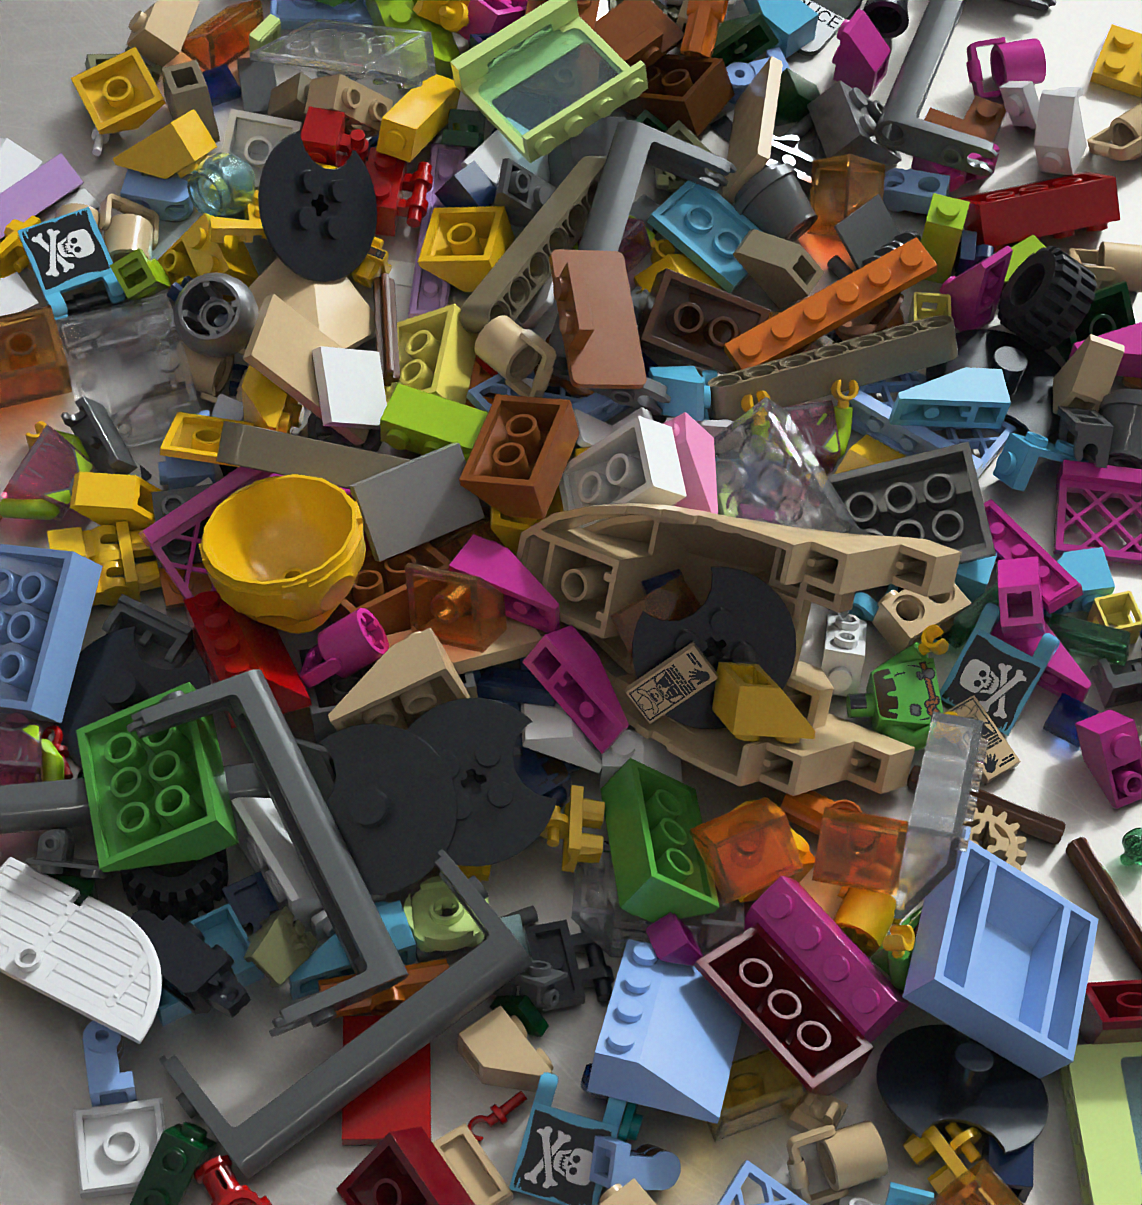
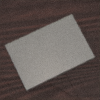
M460 443L449 444L349 485L353 500L358 503L363 520V528L375 561H383L485 518L478 497L460 485L459 478L466 465Z

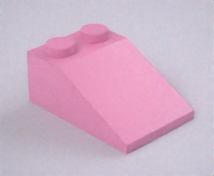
M684 412L672 420L663 423L672 427L687 497L673 506L718 514L714 437Z

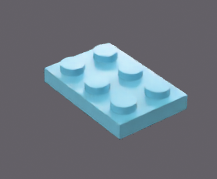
M688 180L651 213L647 222L728 293H732L750 275L732 254L748 231L752 229L762 230L743 214L740 215L734 206L718 192Z

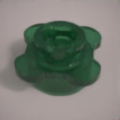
M1138 827L1128 831L1122 838V846L1125 852L1120 856V861L1125 866H1130L1134 863L1142 865V827Z

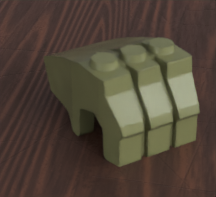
M286 906L260 922L262 928L247 939L250 944L244 956L247 962H253L271 981L269 985L272 988L281 986L311 956L319 942L310 931L304 933L306 927L299 920L293 921L295 916Z

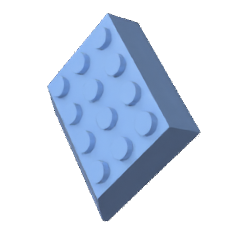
M964 837L958 842L926 890L903 998L1041 1079L1074 1061L1099 919Z

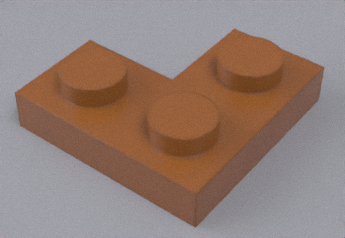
M975 95L964 119L930 107L924 120L994 143L1006 118L1007 111L1004 105Z

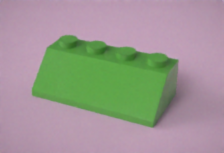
M629 758L600 789L602 802H605L604 815L620 908L632 916H639L652 923L670 912L672 914L675 913L679 919L714 913L719 908L711 863L692 839L698 831L703 829L696 789Z

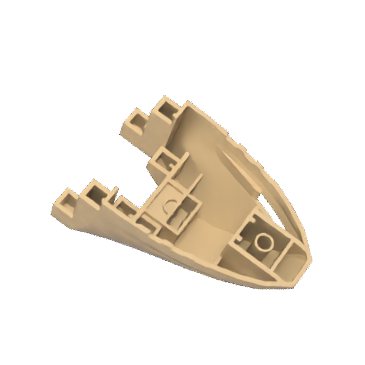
M640 503L603 504L557 512L521 532L516 557L559 603L560 629L565 628L566 625L564 623L586 631L619 666L629 673L628 675L615 678L605 669L628 723L636 728L635 731L647 739L653 738L667 746L666 750L740 787L759 781L795 796L843 780L851 781L880 794L906 786L915 747L828 713L834 689L833 685L821 668L799 660L811 603L838 613L852 610L855 592L890 584L925 597L952 592L961 556L960 551L927 539L829 532L735 518L671 505ZM605 519L584 528H576L594 520ZM710 567L735 568L763 580L785 603L791 615L796 633L794 666L783 688V692L814 728L815 738H800V742L795 744L777 741L775 737L760 736L758 741H744L735 738L728 728H695L679 723L665 714L649 724L625 690V687L637 680L632 659V642L636 624L642 611L644 610L648 615L660 620H679L693 614L705 603L711 590L712 571ZM537 629V631L540 633L542 637L548 634L544 631Z

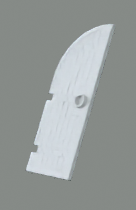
M9 857L0 867V972L140 1044L154 1021L162 989L159 959L148 936L124 913L91 896H88L81 906L74 904L80 895L79 890L45 873L37 872V869L13 857Z

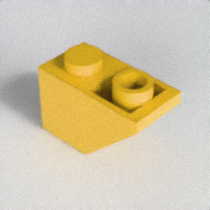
M78 472L74 475L70 508L99 525L116 526V522L128 521L129 531L142 530L155 523L151 492L162 490L137 475Z

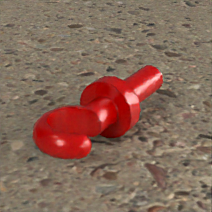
M51 725L43 731L41 738L48 739L49 735L55 732L52 743L63 757L64 779H72L73 774L66 760L69 757V751L66 746L61 745L63 740L62 730L56 725Z
M519 1091L500 1107L496 1104L490 1107L492 1113L489 1116L477 1115L473 1117L468 1123V1128L473 1134V1127L479 1122L486 1123L490 1128L498 1122L504 1125L508 1122L505 1116L525 1102L527 1097L522 1091ZM473 1134L478 1142L483 1140L482 1136Z

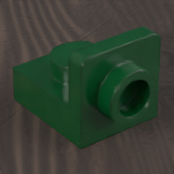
M451 109L449 111L448 129H443L442 144L478 148L484 142L486 117L480 111Z

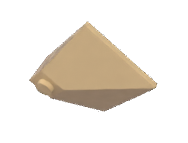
M277 257L248 287L255 297L258 312L261 310L265 297L274 293L342 348L355 349L375 337L374 312L347 276L327 282L308 280L295 274Z
M428 628L424 631L411 633L404 640L392 645L328 714V717L337 731L361 724H385L407 730L413 722L428 710L448 701L471 697L444 647L432 629Z

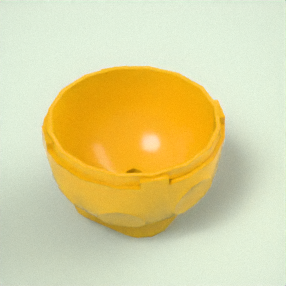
M298 474L276 475L264 478L235 491L215 508L204 526L201 543L198 544L207 574L220 597L227 604L252 620L295 634L311 632L324 624L351 591L364 563L366 553L363 520L357 501L354 502L343 489L323 478Z

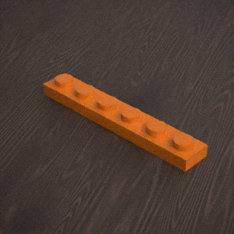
M916 237L724 344V352L737 370L784 358L937 272V263Z

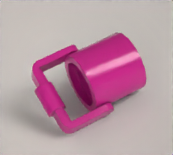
M1005 37L976 41L967 46L968 61L966 62L969 83H972L974 96L977 95L985 99L1002 96L1000 89L984 92L982 69L976 48L993 46L990 52V68L993 81L998 89L1008 81H1033L1035 85L1041 84L1045 80L1046 56L1043 46L1037 38L1006 43Z
M359 608L318 633V644L308 651L299 677L308 688H311L334 674L347 678L375 662L389 649L388 639L383 627L376 617L365 608Z

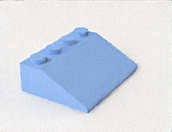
M0 544V713L33 720L62 723L103 566L73 551Z
M627 939L596 1046L587 1091L718 1124L742 1018L694 966L661 961L657 957L651 943Z

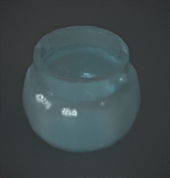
M219 152L202 160L197 169L192 171L187 183L188 194L193 205L200 213H207L215 217L219 215L231 216L243 211L252 201L255 195V175L250 165L232 153Z

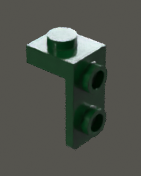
M190 1122L178 1123L164 1130L130 1205H180L198 1165L211 1159L218 1143L207 1138L208 1132L205 1129Z

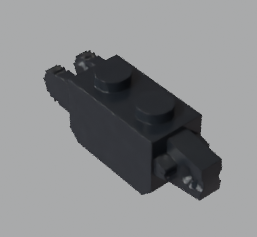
M141 909L132 913L131 919L145 932L157 953L161 967L162 988L195 1015L208 1013L215 1008L233 1018L251 1001L247 991L239 983L231 968L234 964L232 957L218 944L213 948L204 942L206 940L205 937L192 923L187 921L183 925L171 915L161 920L154 913L152 914L151 911H147V909Z

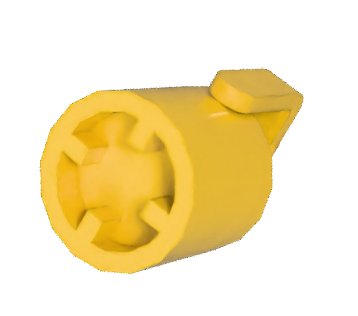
M859 857L852 864L837 895L843 900L833 921L868 957L872 956L883 944V940L888 935L892 924L900 925L916 891V887L911 881L899 876L900 873L878 862L874 863L866 858ZM857 869L884 885L905 893L906 895L900 908L897 901L880 887L863 882L850 885Z

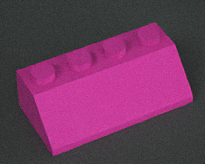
M780 876L751 905L737 935L759 923L870 1043L910 1005L903 998V995L796 880Z

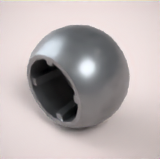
M214 272L198 276L185 285L175 301L173 315L176 330L185 345L201 355L220 358L235 354L248 344L259 312L255 297L247 285L228 274ZM222 295L233 296L236 300L231 301V306L223 299ZM221 313H228L227 322L221 327H214L215 318ZM205 328L210 333V336L200 335L197 330Z

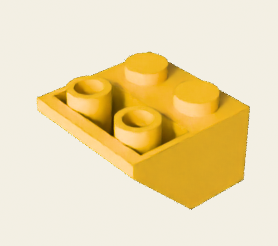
M204 213L157 260L166 272L171 285L175 282L181 284L184 277L188 275L194 279L203 274L214 272L233 276L248 287L259 277L244 241H239V236H225L224 243L209 242L208 228L210 216L212 215ZM222 295L223 299L227 302L236 299L233 296Z
M249 364L241 386L244 422L255 423V427L292 434L294 427H301L305 406L300 405L297 400Z
M718 662V679H716L712 710L735 738L744 741H758L760 736L775 737L777 741L791 744L799 743L800 738H815L814 728L759 664Z

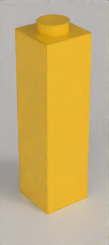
M428 72L382 117L376 151L411 162L448 124L449 111L457 109L460 90L455 86L454 80Z

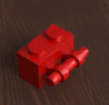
M309 106L300 136L304 148L311 159L316 163L340 167L351 156L352 150H355L365 166H367L365 158L369 154V142L365 139L364 131L355 129L350 134H346L345 112Z
M370 147L366 168L370 174L376 195L377 223L375 234L395 237L399 216L407 217L406 223L408 226L413 228L419 227L422 218L427 214L428 202L426 195L431 190L433 184V176L431 175L432 165L428 162L418 163L417 171L410 174L407 173V161L378 152L376 148ZM404 191L412 192L411 197L403 199Z

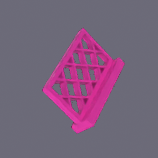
M1063 460L1056 477V489L1058 492L1053 554L1063 555L1064 552L1103 547L1107 561L1142 565V547L1139 545L1142 541V533L1134 539L1120 524L1132 514L1142 522V469L1107 465V468H1099L1094 463ZM1067 492L1082 494L1089 501L1090 505L1077 514L1066 502ZM1110 497L1119 498L1129 509L1118 518H1115L1102 503ZM1094 509L1109 523L1096 534L1082 520L1083 517ZM1065 515H1067L1070 518V520H1068L1066 523ZM1074 524L1088 538L1080 546L1064 544V532ZM1114 529L1127 545L1120 550H1111L1100 538Z
M238 467L138 533L146 546L150 547L184 599L194 597L188 588L191 571L207 574L206 569L192 566L196 543H201V539L198 538L201 521L210 517L215 508L235 491L254 483V481L267 478L273 473ZM194 526L192 537L181 535ZM174 539L191 542L187 565L171 562L161 547ZM175 568L186 570L184 581ZM212 583L211 591H215L216 589Z

